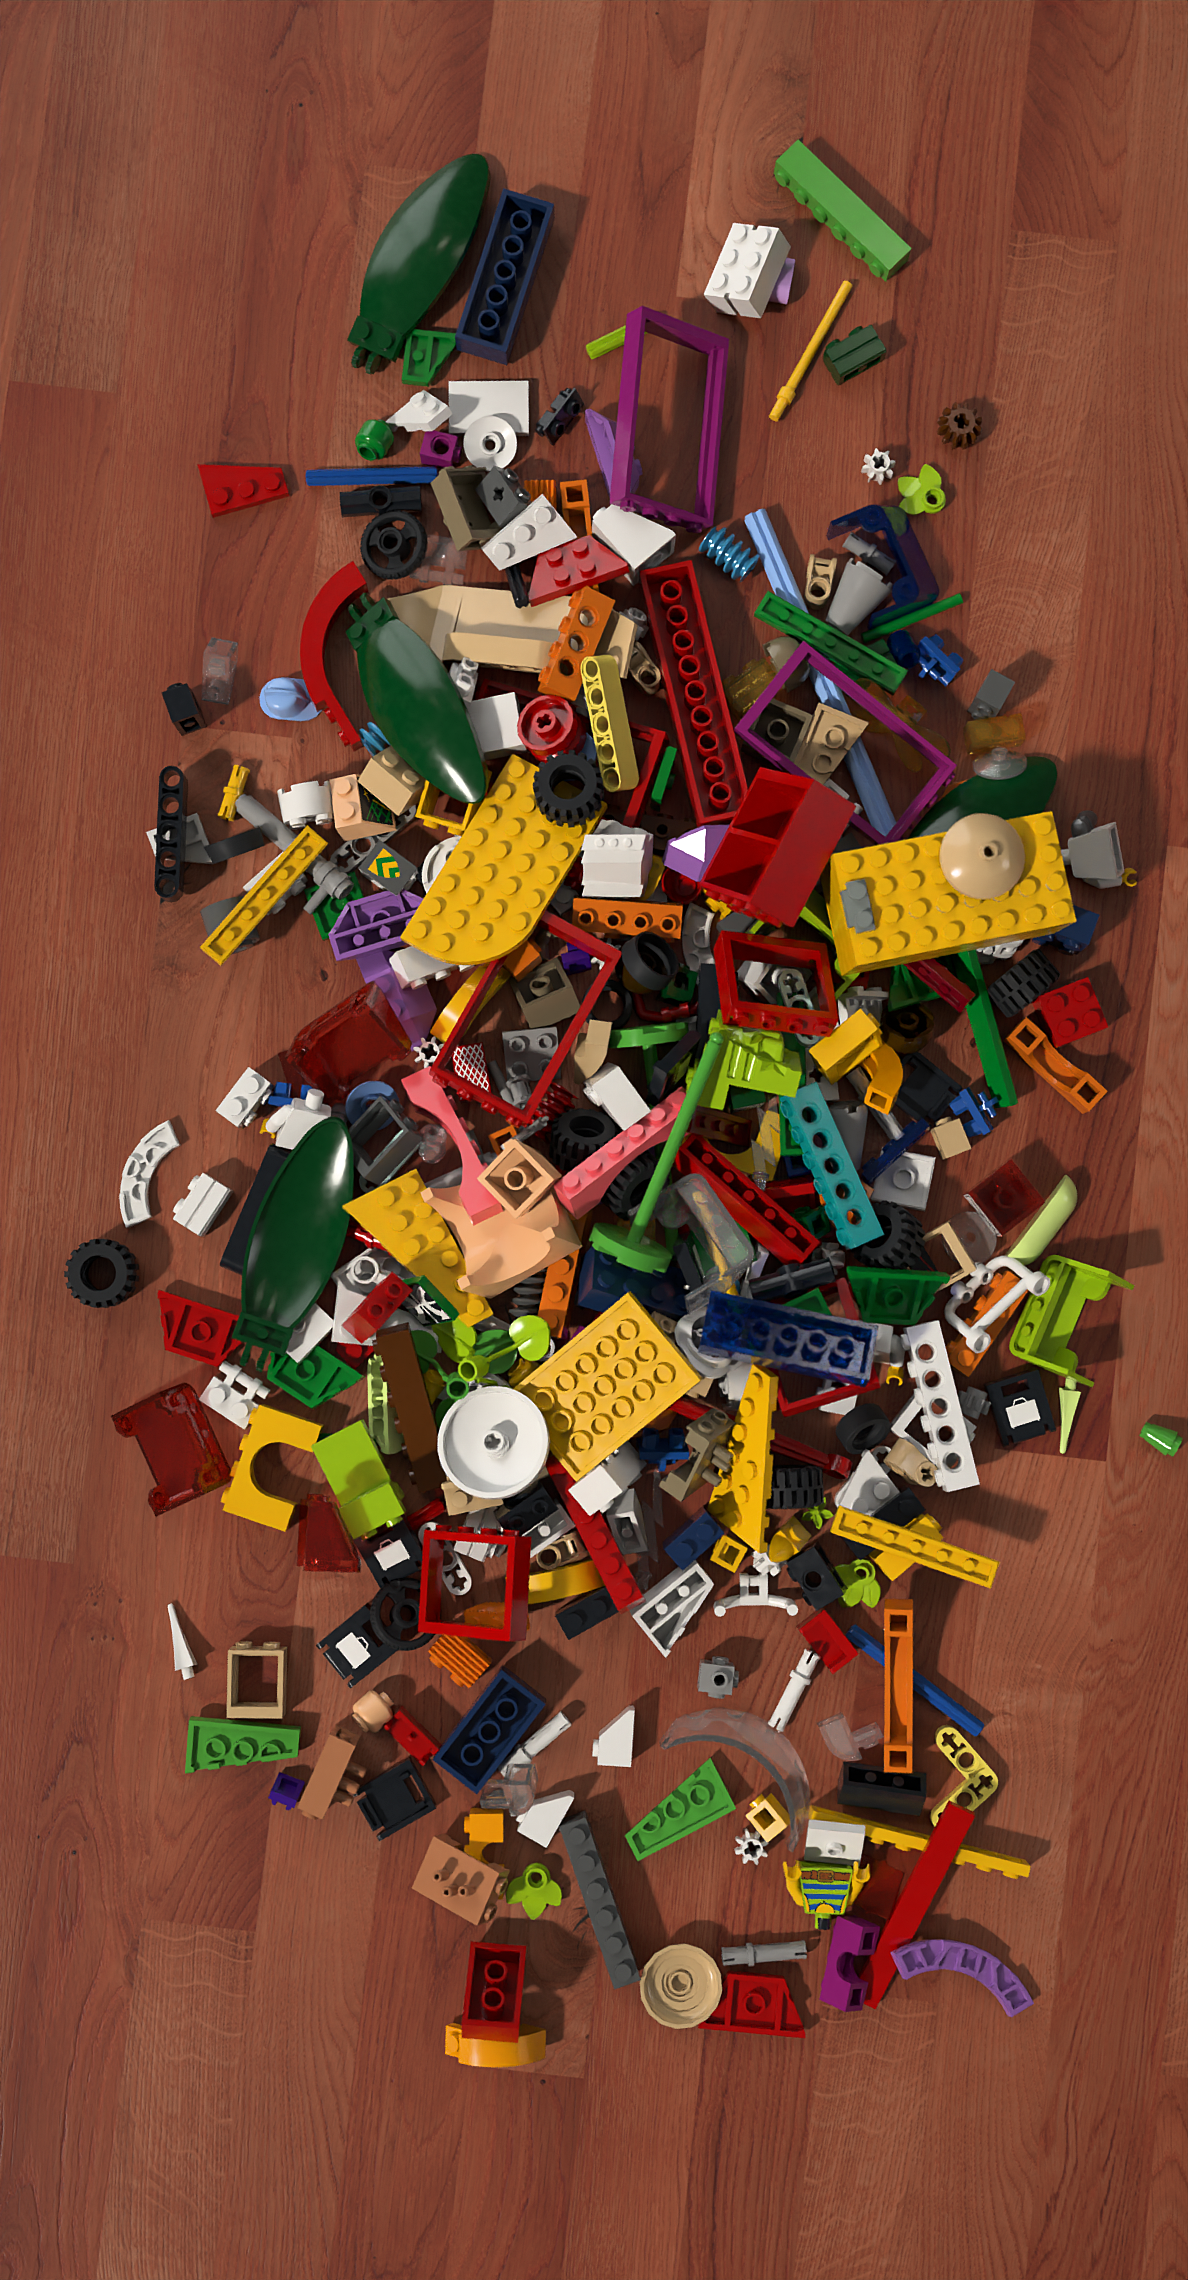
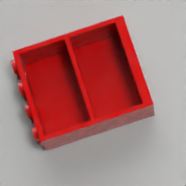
M760 767L706 869L699 886L707 890L706 896L717 902L721 901L727 904L726 907L738 914L742 913L752 919L756 918L764 923L768 922L778 928H781L782 924L793 928L847 826L856 805L815 779Z

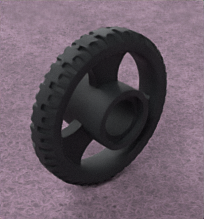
M390 510L379 514L378 517L376 516L371 520V523H368L366 530L364 529L362 534L363 537L360 542L362 559L372 573L383 579L396 580L404 578L410 573L412 574L420 566L421 561L424 560L428 547L426 531L421 522L406 511ZM389 522H405L400 532L393 527L385 528L381 532L379 531L383 525ZM417 538V546L413 556L407 563L403 564L402 561L409 556L411 551L409 540ZM398 540L397 545L390 549L391 544ZM378 546L379 550L389 558L386 568H382L375 563L371 554V547Z
M399 1578L385 1584L376 1593L370 1608V1620L376 1636L385 1645L400 1651L418 1649L426 1645L435 1636L432 1633H424L414 1640H401V1631L418 1624L420 1604L414 1599H406L405 1597L406 1588L420 1592L421 1581L414 1578ZM386 1596L391 1598L395 1604L389 1613L392 1624L388 1627L383 1626L380 1615L381 1606ZM402 1607H406L411 1611L410 1621L402 1619L400 1615Z

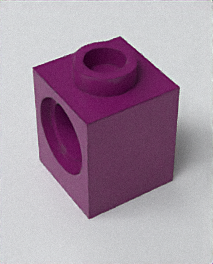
M435 430L425 431L420 450L421 464L443 469L449 466L453 467L455 462L459 463L462 447L458 444L457 436ZM439 447L449 449L445 454H437L435 452Z

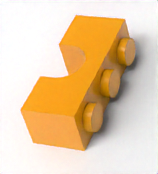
M471 1808L469 1816L464 1817V1834H469V1845L464 1846L465 1853L485 1864H490L483 1857L482 1850L489 1843L503 1842L504 1808ZM504 1892L502 1895H499L498 1900H503Z

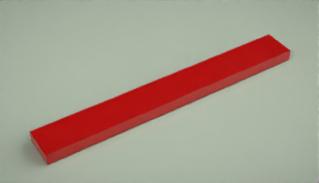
M948 1800L877 1939L874 1955H869L858 1976L860 1979L868 1982L864 2000L865 2005L876 2010L897 1969L890 1952L910 1944L975 1817L973 1811Z

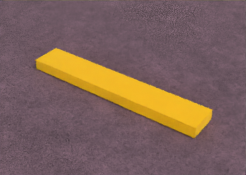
M307 825L200 946V949L222 966L323 851L328 842Z
M841 1505L838 1506L830 1532L990 1589L1000 1563L992 1558Z

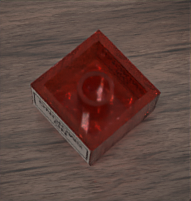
M1012 1159L1003 1162L963 1194L996 1237L1005 1235L1045 1203Z

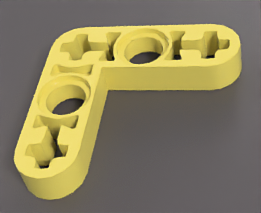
M942 1725L936 1730L935 1742L966 1779L932 1809L930 1819L934 1827L939 1820L938 1814L943 1812L948 1800L957 1804V1796L962 1792H968L971 1794L972 1800L965 1808L974 1811L998 1787L996 1774L962 1735L950 1725ZM946 1732L948 1735L954 1733L952 1740L959 1747L955 1752L947 1742L941 1744L944 1740L942 1737L943 1733ZM964 1752H969L973 1755L974 1761L969 1767H962L959 1764V1757ZM981 1775L985 1777L991 1775L988 1779L991 1784L988 1787L981 1785L977 1789L980 1793L977 1797L975 1792L968 1786L972 1783L976 1788L981 1783L979 1779Z

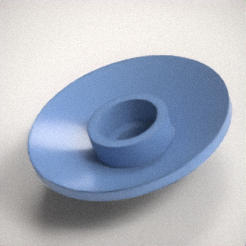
M368 1081L358 1085L349 1094L345 1104L346 1115L350 1123L353 1125L371 1106L366 1104L369 1100H374L375 1102L380 1095L390 1101L395 1099L399 1102L395 1090L390 1085L381 1081ZM391 1116L378 1130L388 1126L394 1118Z

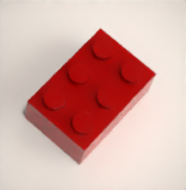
M471 1941L461 2024L462 2038L518 2043L527 1946Z

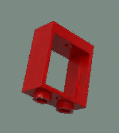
M391 1272L374 1287L341 1326L362 1344L380 1329L413 1290L394 1272Z

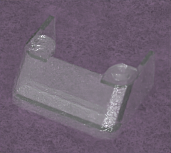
M689 1174L661 1191L649 1221L657 1217L659 1222L667 1229H677L687 1223L715 1263V1266L705 1273L703 1277L704 1285L685 1296L686 1310L690 1315L731 1288L753 1263L754 1249L702 1175ZM641 1204L628 1211L630 1227H632Z

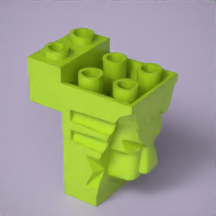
M718 1009L717 1017L711 1018L708 1034L711 1036L712 1033L719 1032L724 1036V1042L721 1044V1049L697 1105L723 1110L729 1085L795 1098L802 1073L798 1052L789 1051L784 1048L782 1033L774 1030L724 1025L721 1010ZM695 1058L694 1066L688 1067L685 1083H687L686 1093L701 1059Z
M364 1419L311 1445L341 1505L338 1510L353 1539L360 1536L363 1541L378 1533L377 1527L385 1523L387 1527H390L403 1520L401 1515L406 1512V1509L401 1500L405 1494L399 1484L392 1481L390 1477L391 1470L390 1468H385L383 1464L384 1458L370 1435Z

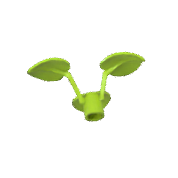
M525 1315L517 1318L509 1328V1335L515 1344L486 1358L482 1355L474 1356L476 1351L472 1347L477 1342V1332L474 1326L468 1328L458 1318L455 1321L431 1325L433 1332L438 1336V1343L445 1354L454 1362L460 1363L458 1366L460 1377L467 1382L475 1380L477 1384H487L481 1388L498 1386L495 1380L483 1378L489 1371V1362L518 1348L520 1355L524 1359L536 1361L543 1358L550 1347L549 1324L543 1318L536 1315ZM501 1385V1387H507V1388L512 1389V1388H511L510 1386H508V1385Z

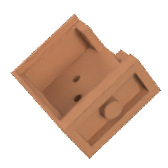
M337 1724L335 1725L297 1807L302 1810L304 1816L313 1820H317V1818L323 1820L332 1800L348 1807L351 1806L354 1796L337 1788H342L353 1794H356L358 1791L359 1783L343 1777V1775L347 1771L363 1778L367 1771L366 1767L350 1760L361 1735Z
M447 1834L433 1836L412 1889L476 1926L491 1921L497 1911V1905L495 1904L498 1897L503 1894L508 1885V1879L506 1878L510 1870L496 1863L485 1864L460 1850L461 1844L451 1839L452 1837Z

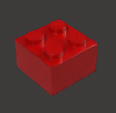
M1088 977L1042 994L1032 1001L1043 1031L1055 1049L1108 1028Z

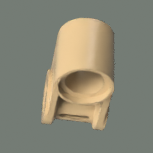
M810 554L804 594L805 604L809 608L819 610L826 605L834 579L837 558L828 560L816 558L814 554ZM819 590L824 596L815 597L811 591Z
M635 642L627 677L630 678L639 692L646 696H652L660 689L661 674L639 642ZM645 676H652L656 681L647 685L642 682V679Z
M898 1438L884 1459L885 1465L899 1474L909 1484H920L927 1487L933 1485L936 1482L934 1471L937 1470V1467L921 1454L912 1443Z
M574 1529L563 1534L538 1552L536 1560L540 1567L551 1570L564 1564L578 1561L590 1554L585 1549L578 1530ZM571 1540L574 1541L577 1551H574ZM545 1549L555 1551L556 1558L552 1563H544L541 1560V1553Z

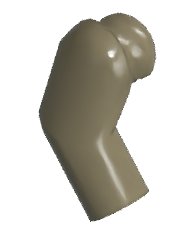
M543 928L537 934L535 942L542 950L539 953L542 961L550 960L548 943L551 938H557V936Z

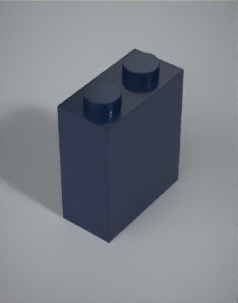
M702 1506L662 1542V1545L667 1554L683 1571L724 1534V1531Z

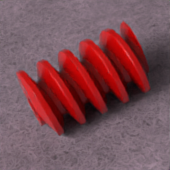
M555 1082L550 1084L553 1092L546 1091L544 1096L547 1101L541 1100L539 1104L541 1110L536 1109L533 1115L534 1119L531 1118L528 1124L529 1127L537 1118L549 1117L547 1125L533 1134L547 1144L550 1141L546 1134H551L554 1119L560 1113H566V1107L574 1109L576 1106L571 1099H578L566 1088Z

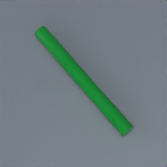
M958 593L861 633L862 641L865 644L963 603L962 596Z

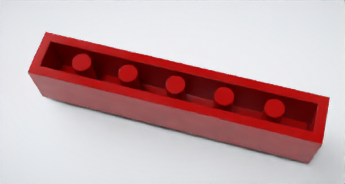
M692 1134L679 1148L673 1166L784 1265L801 1264L820 1243L819 1240L704 1138Z
M555 1455L548 1458L545 1466L617 1610L623 1614L646 1602L602 1512L598 1510L589 1516L568 1491L576 1481Z

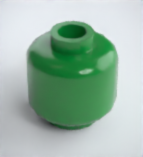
M369 419L363 423L356 435L355 445L357 451L366 460H381L386 456L393 444L394 435L390 426L385 421Z

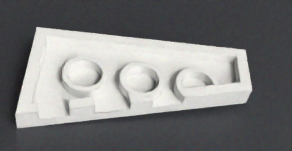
M342 1287L337 1288L332 1342L373 1346L372 1340H376V1333L361 1344L341 1326L366 1296ZM397 1308L380 1327V1329L409 1322L411 1330H423L430 1333L437 1342V1353H441L442 1348L438 1343V1336L433 1332L431 1325L423 1327L409 1312Z

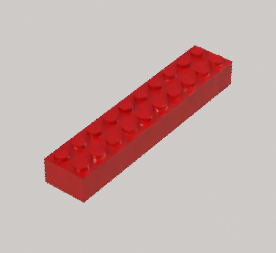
M692 560L639 571L638 585L697 828L703 825H730L748 791Z

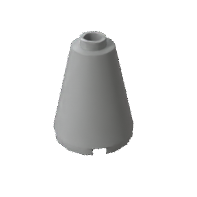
M850 558L844 569L825 621L829 626L848 635L892 593L895 588L894 585L889 582L886 586L881 581L883 579L882 575L862 562L857 561L855 563L854 559Z
M860 1100L836 1101L833 1105H830L829 1111L855 1170H859L869 1107Z

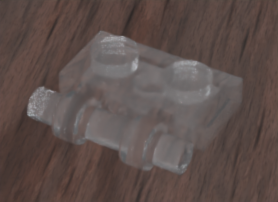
M427 534L428 547L424 560L421 561L422 566L421 568H416L412 574L410 573L409 577L420 579V582L423 583L435 581L442 582L443 585H463L464 575L456 574L454 571L455 568L466 570L468 551H457L452 538ZM415 538L413 554L416 550L417 538ZM431 565L446 567L445 572L431 570Z

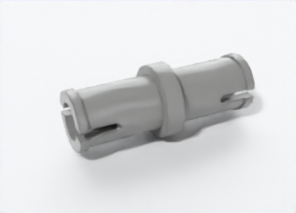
M854 532L850 533L842 546L860 557L862 563H869L886 576L896 560L891 559L876 549L877 545L874 543L870 545L855 535Z

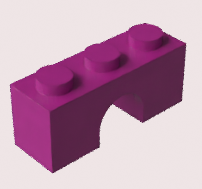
M855 1915L837 1916L833 1927L831 1947L827 1955L825 1975L821 1982L819 2000L844 2012L862 2011L868 1982L856 1975L853 1966L854 1958L856 1955H874L880 1926Z

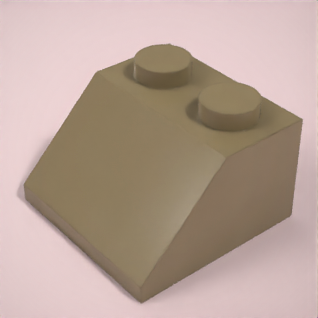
M558 958L535 967L519 982L513 977L508 979L530 1029L548 1027L562 1019L571 1017L580 1008L574 989Z

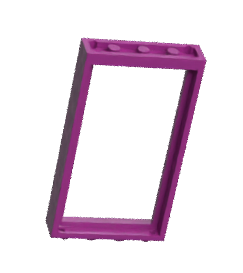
M640 306L627 314L609 504L620 506V509L624 512L640 513L646 519L662 520L668 526L686 528L687 532L700 533L703 529L713 526L729 348L728 338L645 306ZM644 332L708 355L694 513L630 493Z
M803 641L733 729L734 733L784 773L811 778L750 728L804 659L939 768L886 836L882 835L855 812H853L848 822L852 828L875 846L904 840L902 835L907 828L912 830L922 818L918 815L924 807L930 808L938 798L936 792L940 786L946 787L955 776V773L952 771L957 765Z

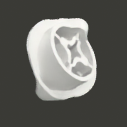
M714 1307L699 1308L695 1312L683 1316L675 1327V1339L681 1349V1353L703 1377L711 1379L720 1378L742 1365L746 1356V1350L739 1329L719 1309ZM723 1354L726 1355V1356H724V1357H718V1358L712 1357V1356H715V1355H718V1356H722Z

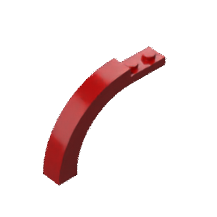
M351 561L336 572L314 598L302 628L300 662L303 679L316 711L324 709L323 711L331 724L336 722L341 731L337 734L345 747L350 745L353 752L363 747L362 741L334 696L325 673V650L335 622L351 603L363 593L369 592L365 579L354 561Z

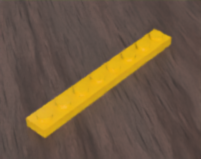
M810 1805L808 1814L811 1820L864 1825L865 1836H868L867 1840L877 1844H884V1841L895 1843L896 1848L904 1851H911V1848L923 1851L931 1836ZM962 1843L952 1860V1863L965 1865V1862L976 1864L975 1867L986 1872H992V1869L1001 1870L1003 1875L1014 1879H1019V1876L1028 1877L1031 1868L1025 1859Z

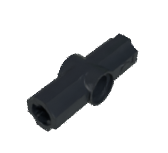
M375 486L371 490L340 492L339 496L342 518L369 515L378 517L379 514L390 510L422 511L420 486L389 489L384 486ZM379 498H385L388 500L386 504L382 506H377L374 504L375 501Z
M827 1257L803 1265L799 1263L784 1265L778 1268L775 1273L748 1281L754 1303L757 1305L781 1297L789 1299L802 1296L809 1289L836 1282L830 1258Z

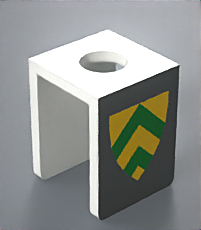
M381 840L378 841L359 867L364 877L383 891L388 890L396 896L403 889L408 891L416 881L415 876L418 874L415 865Z

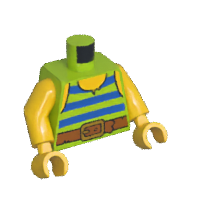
M796 1860L795 1866L787 1867L786 1861L783 1862L786 1887L797 1905L803 1906L805 1913L815 1914V1928L820 1930L831 1929L832 1914H844L846 1907L851 1906L859 1895L864 1882L870 1879V1864H867L865 1869H859L857 1861L853 1863V1873L851 1865Z

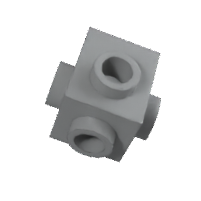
M713 1656L712 1660L700 1659L697 1682L698 1691L708 1692L709 1697L720 1699L725 1698V1694L732 1695V1688L738 1687L739 1671H734V1664L729 1662V1658ZM717 1675H723L719 1680L714 1679Z

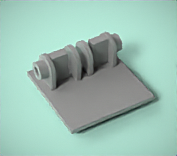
M557 1026L502 1031L507 1081L518 1075H529L531 1081L540 1080L558 1048ZM561 1068L557 1071L554 1079L561 1078Z

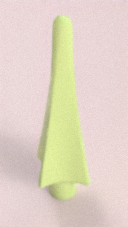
M1068 1378L1065 1381V1388L1059 1387L1061 1417L1060 1453L1062 1454L1067 1449L1072 1421L1081 1392L1076 1389L1077 1382Z

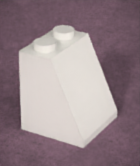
M612 504L607 509L602 507L593 516L592 537L627 562L630 573L624 576L633 586L639 582V571L657 567L674 553L676 534L666 527L633 512H624L620 509V506Z

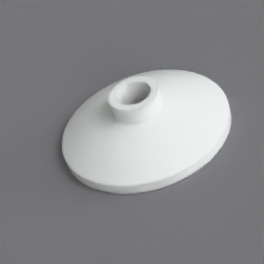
M485 416L475 420L468 427L464 436V451L468 460L475 467H486L487 470L485 471L490 472L494 466L506 467L515 456L517 449L516 435L512 427L505 420L495 416ZM492 440L495 442L496 446L493 450H488L485 447L487 441Z

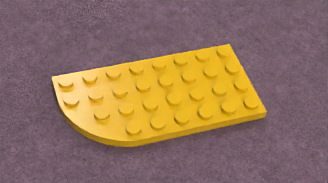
M512 754L400 936L401 940L436 960L455 965L487 963L509 954L523 944L532 934L582 851L585 835L592 834L607 809V803L601 801L602 807L600 811L595 810V817L592 820L587 817L585 819L586 824L580 826V823L576 822L574 827L569 828L568 823H564L563 827L557 826L556 820L551 823L546 819V814L542 815L539 811L534 795L535 771L540 772L539 767ZM565 781L558 783L553 790V793L562 799L575 798L582 792V790Z

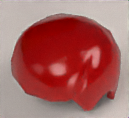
M667 867L662 875V890L675 903L689 904L697 900L703 891V888L699 886L700 882H696Z

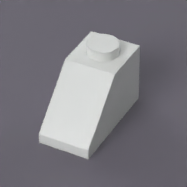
M628 1489L619 1498L613 1499L615 1503L607 1509L606 1514L614 1538L623 1555L648 1551L642 1509L635 1489Z
M627 1706L600 1730L599 1740L593 1739L592 1756L597 1757L598 1765L631 1767L634 1706Z
M571 1790L532 1800L528 1807L523 1805L516 1818V1821L519 1822L517 1831L547 1848L574 1800V1792Z

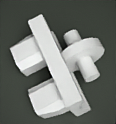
M463 657L460 665L453 662L449 674L459 690L466 707L469 708L478 673H476L478 663Z

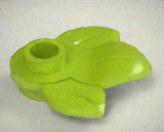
M924 464L919 478L900 477L898 479V488L905 498L901 501L899 508L911 515H917L924 511L931 514L941 511L945 505L946 496L940 489L941 477L939 473L931 466ZM932 497L937 503L930 504L927 499Z
M857 1558L850 1564H839L835 1567L848 1588L845 1594L838 1598L841 1607H852L859 1603L860 1600L871 1608L877 1605L881 1594V1587L875 1579L876 1569L870 1560L865 1558L859 1560ZM863 1569L867 1575L861 1577L857 1574V1570Z
M541 1863L528 1865L522 1876L514 1878L510 1882L506 1892V1903L515 1904L522 1901L527 1915L532 1920H535L544 1911L546 1904L560 1906L562 1898L560 1886L550 1879L548 1868ZM534 1872L541 1874L542 1878L539 1881H534L531 1878Z

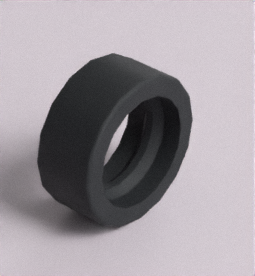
M608 980L602 991L610 990L617 993L623 1002L621 1015L616 1020L611 1021V1030H618L631 1017L633 999L629 990L624 988L621 983ZM592 985L586 990V992H585V994H584V996H583V999H582V1003H583L585 997L587 996V994H588L590 988L592 987ZM592 1010L586 1019L588 1024L590 1020L601 1021L594 1016Z
M867 1403L857 1406L843 1416L837 1424L835 1433L847 1452L862 1454L865 1449L870 1451L887 1437L891 1424L879 1405Z

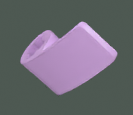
M786 258L769 298L770 302L787 305L795 259Z

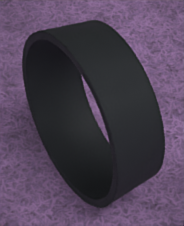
M258 827L205 846L204 849L213 864L264 846L261 828Z
M641 932L627 941L622 947V960L626 969L638 983L648 989H665L679 971V961L676 953L657 934ZM638 943L648 946L660 957L667 970V975L655 972L644 962L638 950Z

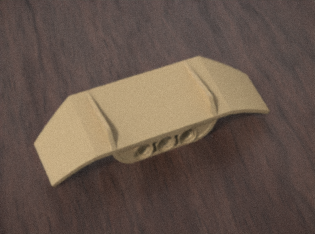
M441 585L407 595L388 598L400 619L399 621L416 632L434 651L442 663L453 664L455 662L460 665L463 657L477 662L478 667L540 673L544 666H548L551 658L548 656L550 647L554 641H558L561 633L558 631L559 625L564 616H568L571 609L568 606L571 596H562L531 607L529 603L527 607L523 606L519 609L515 606L511 591ZM612 609L593 656H613L618 666L620 678H627L638 625ZM580 614L581 622L587 626V617L584 614ZM571 638L570 645L577 651L578 643ZM560 663V671L567 676V666Z

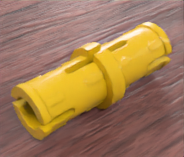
M239 765L233 766L228 786L224 787L223 793L225 795L220 811L217 814L218 817L224 820L228 818V821L232 822L235 820L234 817L237 811L235 802L244 794L243 790L250 773L248 768L243 766L239 768Z

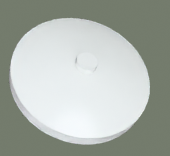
M501 1386L483 1387L473 1390L464 1398L457 1400L446 1413L438 1434V1455L445 1473L457 1487L478 1498L488 1500L504 1499L525 1490L542 1472L549 1454V1430L539 1408L522 1393Z

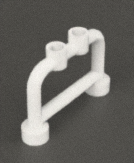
M1007 1256L995 1257L986 1265L978 1262L975 1264L977 1269L970 1273L973 1277L966 1284L962 1281H957L951 1287L953 1297L945 1306V1319L967 1338L966 1345L975 1353H981L987 1349L991 1341L990 1336L984 1330L1027 1289L1035 1296H1040L1048 1290L1050 1279L1040 1271L1033 1273L1015 1258ZM1003 1266L1009 1267L1022 1279L972 1327L967 1325L955 1314L957 1307L961 1303H968L973 1298L974 1291L981 1284H988L993 1278V1273L998 1268Z

